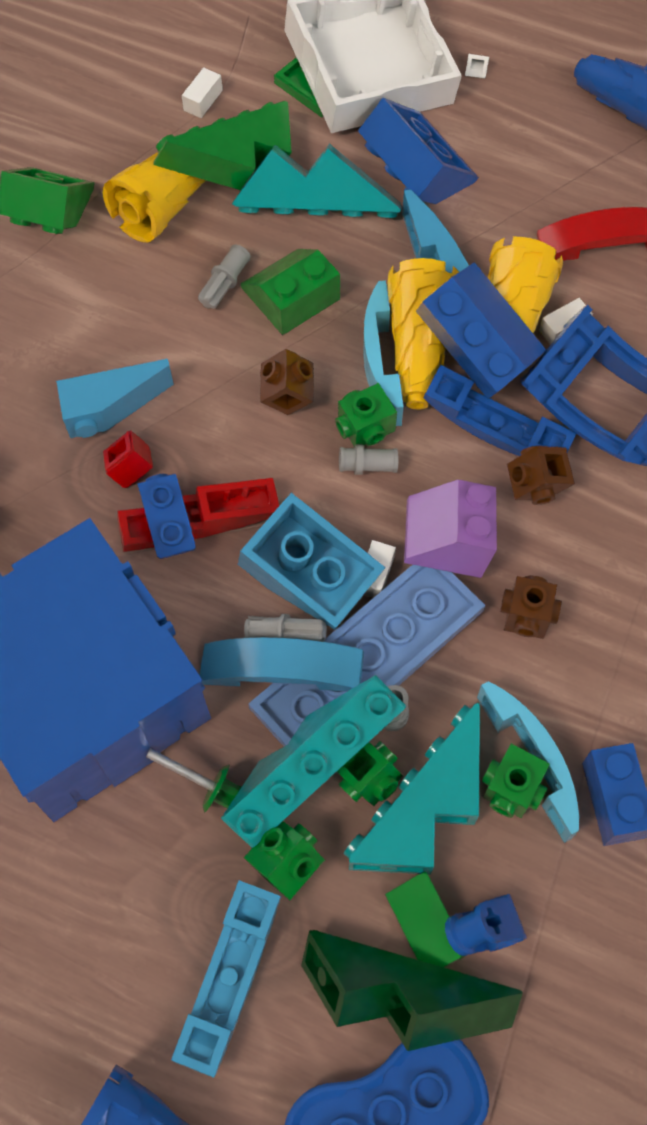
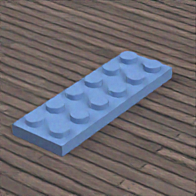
M412 565L332 632L324 642L363 649L364 659L361 683L376 675L387 687L390 685L399 686L484 611L485 604L452 572ZM272 683L253 699L248 706L253 714L284 747L288 745L307 715L347 691L319 690L316 684Z

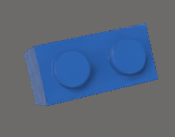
M629 743L591 750L583 761L582 766L603 846L646 839L647 790L634 744Z

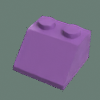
M455 480L410 495L407 499L404 563L481 578L497 551L496 487Z

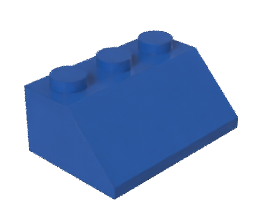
M382 98L358 130L367 141L365 147L373 155L382 158L386 163L384 166L385 170L395 179L401 180L406 186L404 191L411 189L422 201L437 204L472 185L479 178L420 111Z
M475 262L451 277L422 301L416 310L417 314L487 399L500 391L546 351L544 346Z

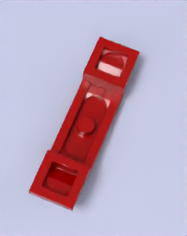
M647 207L609 208L572 216L538 230L537 239L555 248L556 254L554 259L557 260L562 256L563 261L578 259L580 251L586 249L645 242L647 249Z

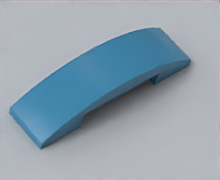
M260 637L220 640L204 644L200 677L203 679V685L240 686V681L316 684L319 690L349 691L361 684L364 651L363 649L340 644L292 638Z
M240 880L238 881L222 923L224 924L223 930L192 1012L188 1014L171 1061L213 1078L216 1076L255 977L281 896Z

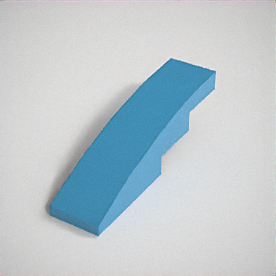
M411 189L405 190L402 215L416 259L428 258L446 262L445 271L452 273L453 266L459 272L468 267L469 265L455 240L434 212Z

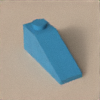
M168 359L56 381L62 418L70 438L91 437L98 432L109 430L174 385Z

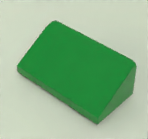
M426 871L385 894L417 960L445 968L465 957L456 953L447 940L445 923L449 915Z

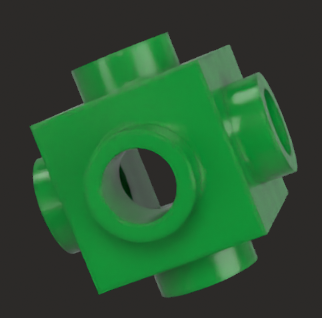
M377 383L361 391L354 390L338 401V417L335 418V423L342 438H349L354 447L355 444L372 446L381 442L386 435L396 431L397 411L381 385Z
M381 741L375 746L368 742L337 771L344 778L338 785L355 802H358L363 797L372 806H375L379 801L388 799L398 787V781L403 777L393 766L398 758Z
M511 743L501 763L495 759L490 763L481 781L488 785L483 798L490 801L489 806L494 811L508 818H512L514 815L522 818L528 807L536 811L547 790V787L540 783L550 764Z
M284 821L276 828L266 831L261 841L244 856V859L289 901L325 861L313 848L318 840L299 823L292 828Z

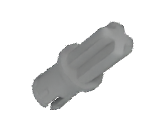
M237 244L232 245L221 264L214 266L211 270V278L198 295V300L205 308L215 309L229 288L236 286L238 275L251 258L250 253L244 247Z
M282 614L280 617L275 618L248 616L244 626L245 638H292L324 642L327 632L326 623L320 619L291 618L289 614Z

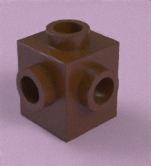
M285 349L261 363V403L286 415H290L314 402L313 362L293 351Z
M531 446L523 449L521 456L507 463L515 500H531L533 505L550 503L556 499V494L575 484L567 449L564 447Z
M517 576L513 589L505 588L500 612L507 614L504 631L513 632L524 637L544 639L550 623L557 624L560 615L562 600L555 599L557 584L548 583L546 579L539 576Z

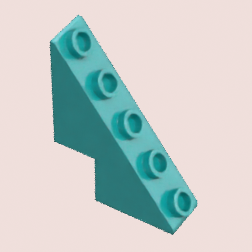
M330 143L309 171L304 169L278 146L274 145L232 203L235 207H239V212L256 213L259 212V208H273V213L292 214L294 209H308V214L327 215L328 210H342V215L357 217L362 216L363 211L377 212L378 217L394 218L401 211V202Z
M374 675L305 717L288 745L257 763L221 819L251 848L255 847L261 841L266 831L276 828L406 708V705Z
M475 703L472 708L467 705L461 708L451 722V725L455 728L446 740L439 736L425 753V757L429 760L420 771L412 768L401 781L398 788L403 792L393 804L386 800L371 819L376 824L366 837L359 833L351 841L343 853L349 858V870L420 874L426 871L428 875H431L434 868L435 823L475 825L479 817L480 703Z

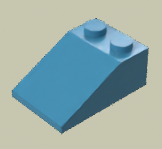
M293 493L289 494L241 549L237 564L267 589L314 618L322 620L334 630L386 568Z

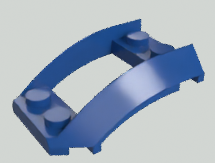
M587 304L563 326V331L529 372L521 376V384L559 421L586 441L622 461L647 466V413L628 438L623 440L592 421L562 395L592 357L616 376L647 394V358L626 343L609 325L604 328L590 314L593 309Z

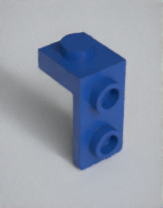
M157 474L148 477L145 482L137 483L157 557L164 559L194 551L196 545L177 475Z

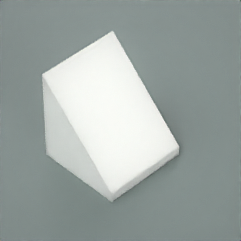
M469 54L465 76L485 78L490 57Z

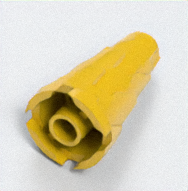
M158 153L153 154L139 164L127 167L109 179L103 186V200L110 216L114 219L120 215L124 223L119 228L128 236L140 242L148 243L159 236L168 226L167 223L189 202L187 199L206 181L153 165Z
M513 236L511 245L503 246L505 238H502L495 242L489 258L490 269L488 279L531 332L534 333L542 310L550 299L554 284L558 282L563 266V258L561 256L555 260L556 249L536 239Z
M417 258L401 261L399 271L396 272L392 266L388 272L387 279L388 301L391 303L392 333L395 341V370L399 374L403 402L406 403L408 408L416 410L428 407L429 403L423 397L440 365L444 366L446 352L444 345L421 319L416 310L422 301L451 277L459 273L454 266L452 273L445 271L446 262L436 259Z

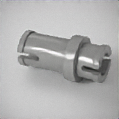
M355 444L354 448L340 447L339 449L340 472L354 471V475H363V471L397 473V448L366 449L363 445Z

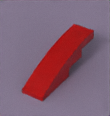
M273 478L198 486L196 494L182 496L194 540L267 520L280 506ZM144 508L117 511L123 552L154 548Z

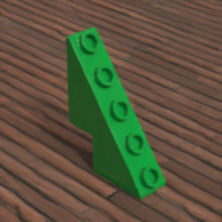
M282 101L276 104L269 102L260 109L251 112L244 110L235 117L229 119L220 118L211 125L202 128L195 126L186 133L177 136L167 135L156 145L159 153L153 165L241 190L274 145L278 146L289 156L292 153L288 102Z

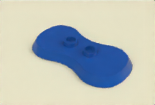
M461 1040L407 1051L403 1043H401L389 1058L372 1073L357 1080L326 1083L306 1091L291 1107L284 1125H482L488 1113L489 1093L485 1078L475 1057Z

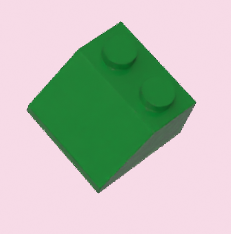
M34 167L1 171L0 215L10 217V222L13 224L30 226L32 222L42 225L43 231L63 234L65 229L77 227L94 190L95 182Z
M296 249L242 282L241 288L283 336L340 300V273L319 250Z

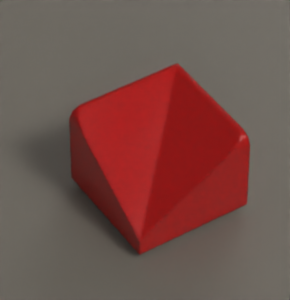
M132 430L127 431L103 451L106 474L122 488H128L153 468L150 447Z

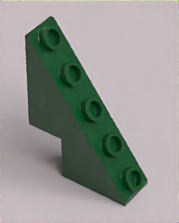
M310 930L308 933L301 964L336 1027L386 1017L407 1051L512 1028L523 992L516 988L317 930Z

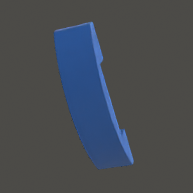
M440 365L423 397L437 411L462 429L491 445L517 456H521V451L531 446L564 447L568 453L576 436L575 432L543 416L539 422H536L490 398L487 399L486 396L471 389L474 381Z

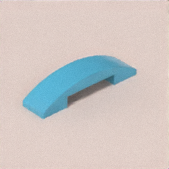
M386 280L378 281L366 309L363 343L364 368L369 387L377 383L381 385L397 411L396 426H402L404 406L399 374L384 375L378 335L379 332H389L390 307Z
M489 681L482 684L477 699L497 732L499 733L513 726L527 751L550 764L544 779L553 793L546 798L542 807L561 839L566 843L579 831V810L574 784L562 754L545 727L526 706L497 685Z

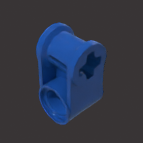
M510 894L483 901L475 906L473 911L452 915L447 918L445 923L447 940L453 950L461 956L488 950L490 952L497 951L527 939Z

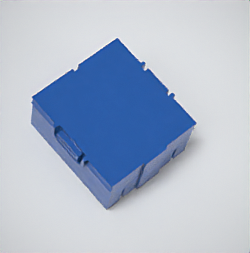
M91 518L12 564V572L3 577L0 573V759L22 796L26 797L29 803L35 802L53 822L77 808V802L81 799L87 801L111 784L116 787L154 762L146 757L150 748L160 753L180 740V734L183 732L190 733L212 719L203 695V690L205 689L202 683L203 679L173 638L176 632L172 623L167 621L165 614L137 574H134L128 561L124 564L121 563Z

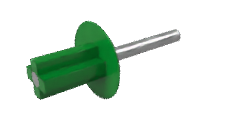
M151 748L146 756L152 761L208 789L203 801L204 813L213 802L228 808L241 789V786L226 779L230 765L222 767L212 781Z

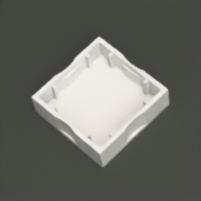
M287 0L284 31L331 133L362 126L382 98L420 112L454 104L462 75L444 39L433 26L424 0Z

